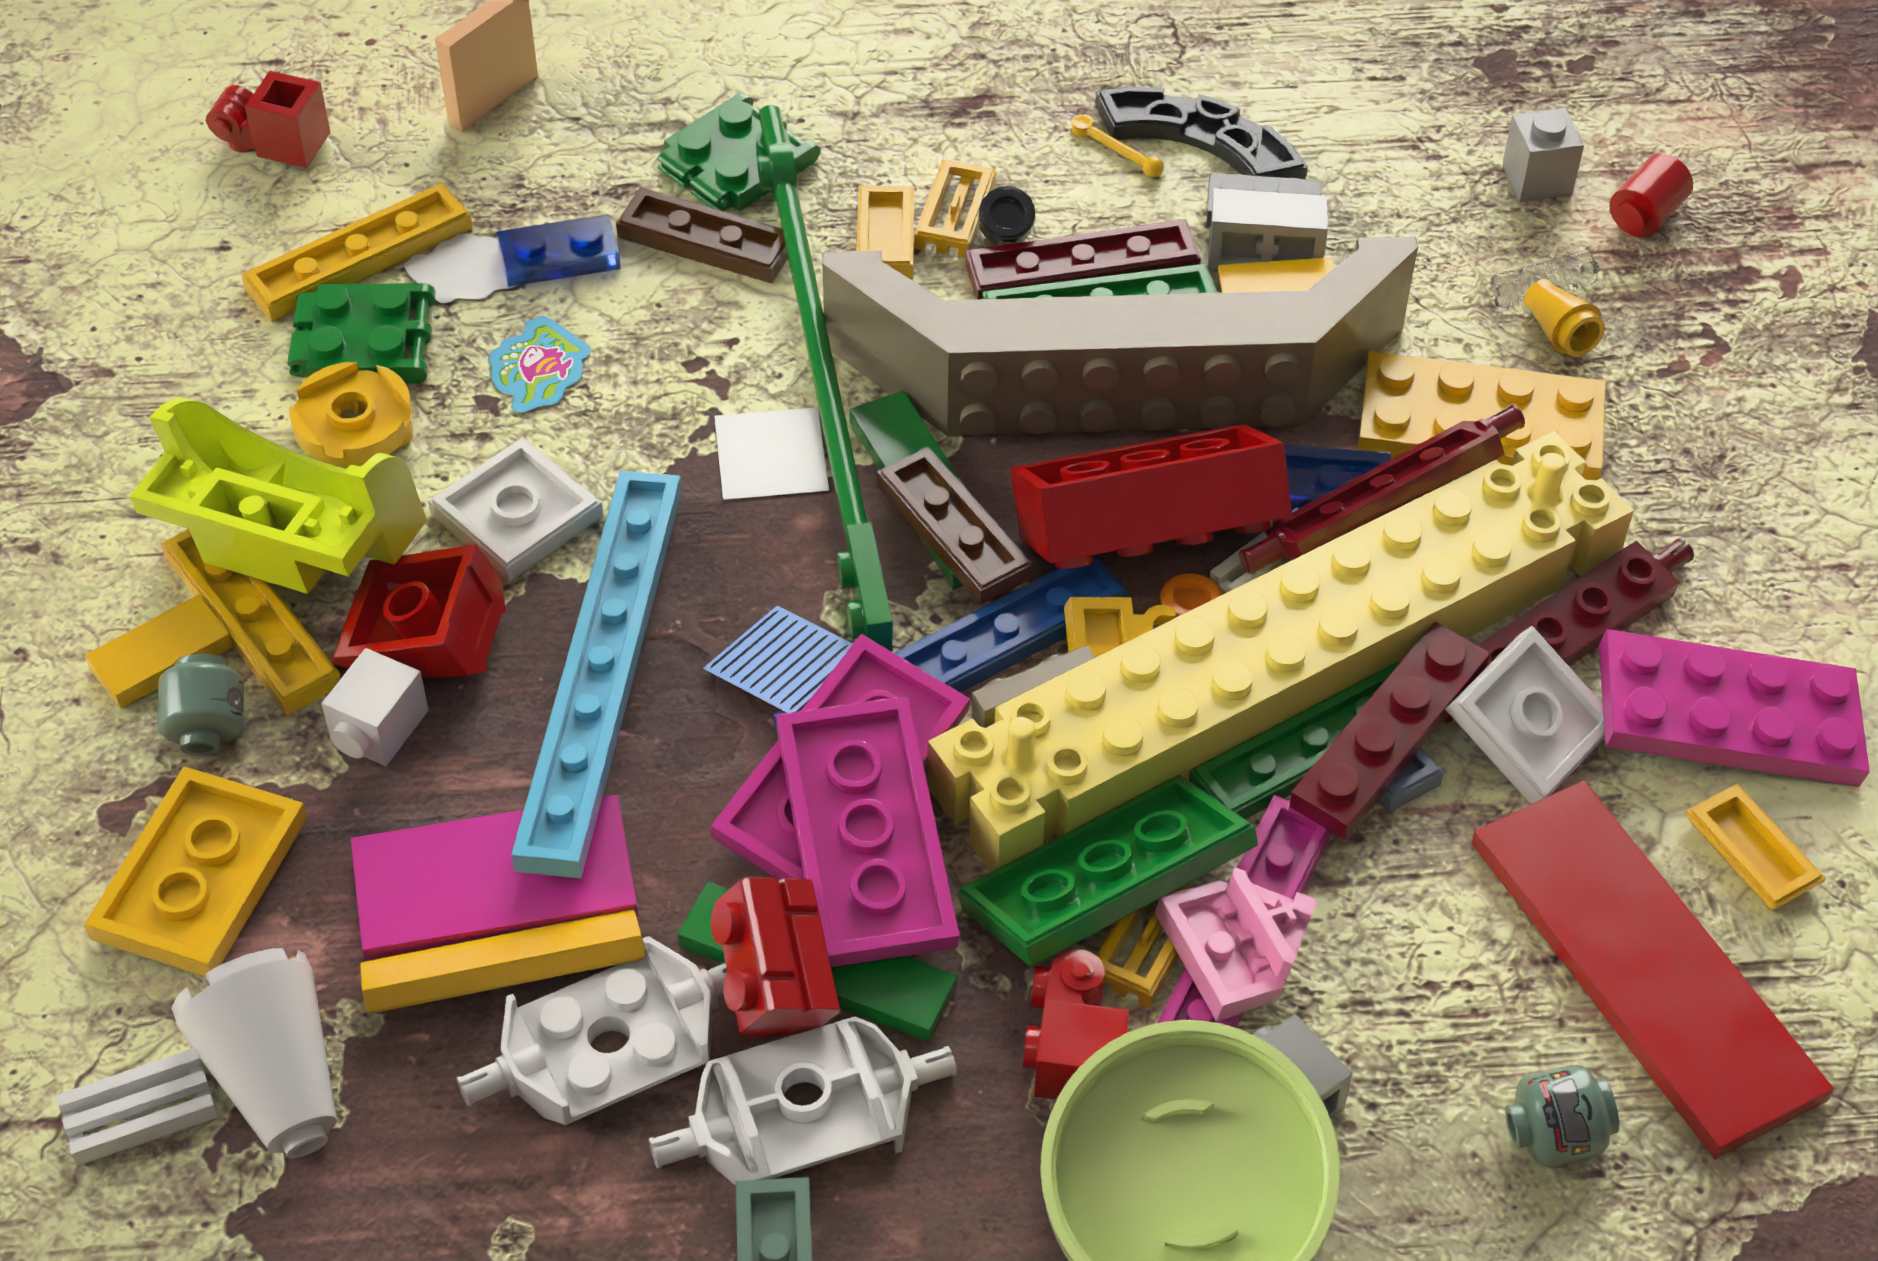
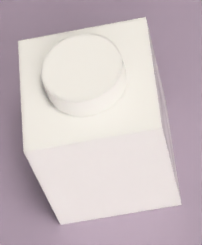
M367 648L362 651L321 703L331 743L350 757H366L384 766L388 765L429 711L421 671Z

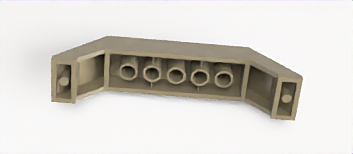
M1416 236L1357 238L1355 252L1308 290L943 300L882 262V251L822 253L824 318L831 351L890 395L904 390L920 417L946 436L1219 429L1240 424H1246L1250 427L1303 426L1366 366L1369 351L1380 352L1403 330L1418 244Z

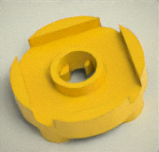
M357 362L338 363L313 373L297 389L299 399L294 404V407L290 406L289 416L296 442L310 457L345 469L351 464L355 466L363 465L377 453L389 455L397 448L406 446L412 440L414 431L412 426L413 408L410 393L405 382L395 372L382 366L376 365L378 373L369 370H359ZM349 409H354L356 414L359 411L364 412L355 418L346 419L342 417V412Z

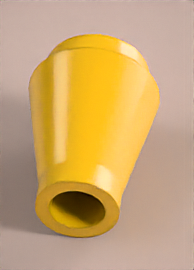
M1546 279L1535 282L1527 290L1524 296V304L1533 313L1557 352L1578 357L1592 351L1601 341L1605 325L1601 319L1600 310L1595 305L1556 287L1551 281Z

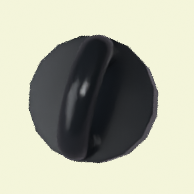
M1002 186L991 190L982 199L978 215L981 232L988 240L997 245L1023 242L1031 234L1036 217L1035 206L1030 196L1023 190L1012 186Z

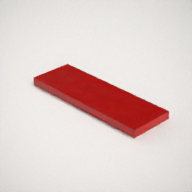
M1585 780L1474 831L1471 842L1473 847L1714 1160L1829 1101L1834 1087Z

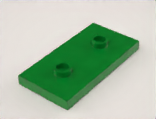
M1177 775L961 887L957 892L962 910L1027 965L1032 967L1257 847L1259 844L1253 824L1181 775Z

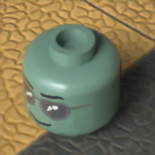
M210 654L186 655L176 660L175 666L167 669L159 677L158 731L167 740L180 744V750L183 753L195 756L215 754L220 751V744L233 741L242 733L244 724V680L235 669L228 667V662L224 658Z

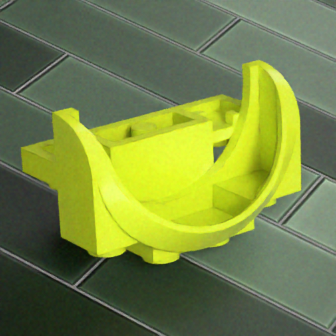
M177 397L167 401L150 416V420L165 453L129 496L138 514L188 528L204 563L309 594L326 570L349 577L364 556L395 565L427 521L410 469L401 458L385 453H377L361 467L351 464L347 469L307 457L269 441L230 420L208 404L186 397Z

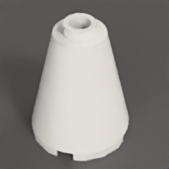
M271 948L246 954L215 967L205 973L210 985L193 998L188 986L178 994L171 1007L178 1029L268 1151L272 1153L285 1152L288 1158H299L317 1151L328 1142L327 1133L334 1128L337 1119L313 970L305 953L297 951L296 960H288L284 948Z

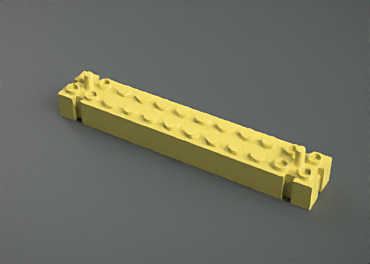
M1555 431L1550 432L1516 449L1512 467L1500 464L1497 460H1494L995 707V724L987 728L978 726L974 719H971L928 740V789L954 824L968 817L970 818L969 844L992 872L1042 846L1044 840L1054 835L1059 837L1177 775H1181L1189 780L1191 769L1398 661L1401 662L1435 621L1458 635L1467 638L1562 589L1567 570L1572 568L1581 577L1623 549L1634 510L1602 478L1597 481L1585 480L1582 474L1586 462Z

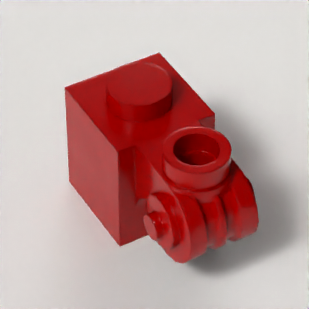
M270 70L254 94L247 88L239 85L226 87L206 115V124L209 130L221 140L228 142L230 148L234 151L250 152L255 150L257 157L304 168L309 167L331 133L321 82Z
M1082 949L1068 950L1059 954L1052 961L1050 967H1035L1031 1007L1043 1009L1041 1027L1027 1026L1023 1068L1036 1069L1034 1097L1057 1100L1068 1080L1088 1058L1109 1042L1127 1033L1129 1010L1101 1006L1105 969L1100 958L1092 952Z

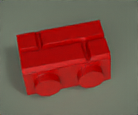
M747 877L739 880L714 902L715 907L710 923L711 933L714 941L723 947L728 972L723 986L724 1000L727 1007L736 1013L741 1036H770L772 1034L792 1036L819 1028L840 1012L812 879L783 878L776 881V878Z

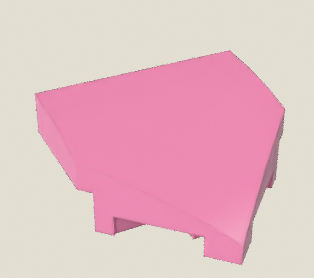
M1235 867L1229 883L1218 880L1159 898L1155 915L1217 1022L1280 998L1317 899L1296 892L1294 900L1252 884L1246 875V871Z

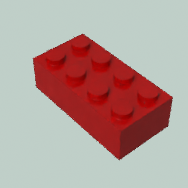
M1246 424L1010 468L1020 540L1048 562H1055L1058 568L1086 566L1093 562V555L1116 551V555L1122 557L1144 555L1154 550L1153 543L1176 539V543L1180 545L1201 544L1211 541L1214 531L1235 528V531L1238 533L1262 532L1273 527L1272 520L1292 516L1284 443Z

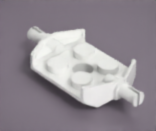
M647 936L642 939L645 954L642 960L616 965L520 1007H517L513 994L506 996L500 1048L502 1056L497 1057L496 1062L456 1078L467 1106H471L474 1102L507 1089L511 1097L519 1095L545 1119L567 1125L707 1063L710 1060L712 1044V1010L719 1007L718 996L723 995L724 980L728 973L726 963L708 971L705 968L699 970L696 964ZM607 1031H617L629 1038L623 1048L612 1053L599 1052L591 1046L595 1037Z
M856 1016L707 1061L700 1080L696 1113L689 1116L690 1127L659 1137L649 1138L652 1156L657 1169L698 1155L699 1158L706 1156L708 1163L736 1186V1181L773 1179L893 1141V1149L896 1154L902 1152L911 1092L918 1090L920 1085L948 1076H956V1063L953 1055H951L949 1046L909 1058L907 1050L899 1051L875 1024ZM801 1082L812 1083L823 1091V1095L818 1101L804 1106L793 1104L784 1097L789 1087Z

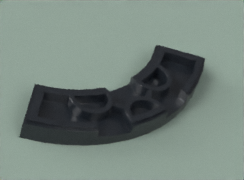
M1160 87L1115 88L1096 92L1095 107L1109 135L1117 140L1147 138L1184 143L1215 155L1242 175L1306 179L1308 167L1294 147L1271 126L1266 124L1262 128L1253 121L1241 116L1239 107L1199 94L1196 100L1165 95V88Z

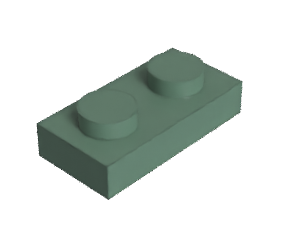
M809 1177L736 1181L737 1261H813Z

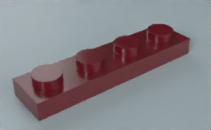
M1435 621L1291 791L1289 807L1343 840H1346L1449 715L1445 709L1485 670L1490 652Z

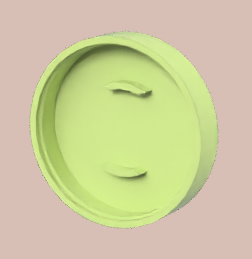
M1178 1020L1152 1024L1128 1032L1099 1049L1077 1069L1058 1096L1049 1116L1041 1151V1180L1051 1227L1056 1240L1069 1261H1314L1324 1243L1335 1212L1340 1185V1158L1334 1128L1323 1101L1304 1073L1288 1057L1269 1043L1241 1029L1208 1021Z

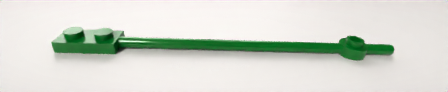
M766 105L759 111L767 156L757 157L761 191L771 190L773 200L777 201L843 523L847 551L837 552V568L841 589L852 588L855 599L854 601H847L849 631L851 639H857L860 634H863L892 652L893 621L872 522H867L797 190L793 150L791 143L787 142L780 108L776 105Z

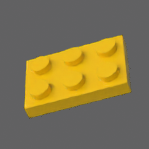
M183 766L84 923L89 939L206 977L205 973L223 963L308 817L304 803Z

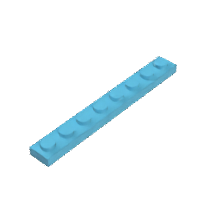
M622 470L619 472L511 854L514 872L582 878L682 494L681 479L678 475Z

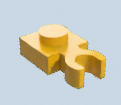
M1070 597L1064 606L1068 653L1087 645L1096 658L1153 630V625H1163L1173 620L1176 616V609L1168 605H1156L1149 608L1144 615L1133 614L1131 597Z

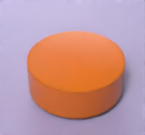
M1185 573L1174 576L1164 584L1160 594L1159 605H1168L1175 608V618L1223 595V593L1212 579L1200 574Z

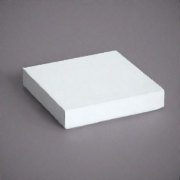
M523 437L428 500L431 516L466 546L477 544L496 571L508 582L603 517L602 502Z
M1533 626L1520 633L1445 709L1530 804L1550 796L1605 738L1602 702Z

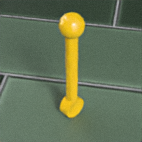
M1081 114L1073 117L1071 131L1075 136H1090L1141 166L1144 174L1149 178L1159 177L1163 173L1164 164L1159 157L1152 156L1148 158L1093 126V119L1088 115Z

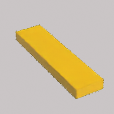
M440 183L242 273L244 289L269 320L273 322L294 312L297 296L301 293H315L318 290V284H355L411 258L414 254L422 253L437 246L442 241L450 240L458 234H463L473 229L471 214L443 183Z
M189 529L161 542L166 559L194 596L199 594L228 630L235 650L285 716L292 714L332 691L341 679L339 671L269 582L204 563Z
M630 909L360 962L362 993L366 1013L370 1012L372 1014L642 960L645 957L642 936L635 911Z

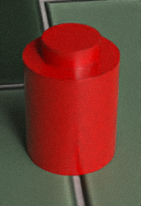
M1658 153L1650 156L1610 199V213L1617 226L1635 237L1645 238L1652 236L1692 193L1694 183L1689 169L1682 161L1672 155Z

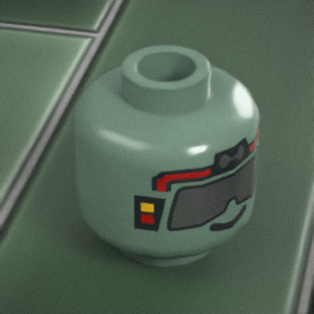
M1568 1065L1522 1077L1516 1088V1104L1505 1107L1507 1128L1514 1146L1517 1149L1527 1147L1536 1162L1546 1167H1555L1598 1157L1607 1149L1610 1135L1617 1134L1619 1131L1617 1105L1609 1083L1604 1077L1595 1078L1587 1068L1581 1065Z

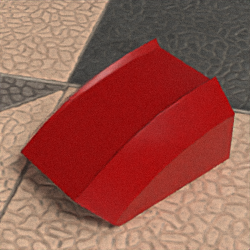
M477 544L402 555L395 565L377 559L369 560L354 596L331 663L350 668L362 651L367 648L421 671L422 678L469 676L486 672V661L501 614L506 612L501 576Z

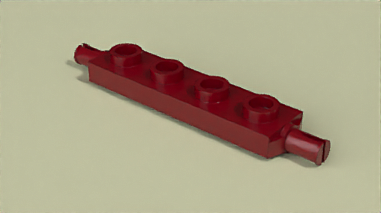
M1511 404L1506 409L1487 419L1481 418L1477 421H1461L1292 512L1291 517L1277 520L1273 523L1271 529L1265 531L1267 538L1239 552L1241 564L1249 574L1254 575L1257 571L1279 559L1286 560L1291 558L1294 560L1505 455L1501 439L1525 427L1523 413L1516 405L1513 406Z
M1677 538L1658 553L1652 554L1637 540L1479 643V647L1490 652L1486 667L1520 633L1531 626L1537 630L1565 663L1571 666L1599 647L1606 629L1623 631L1674 596L1680 582L1672 573L1694 559V551L1691 545L1688 544L1684 547L1686 540ZM1449 714L1443 722L1446 724L1452 722V716Z

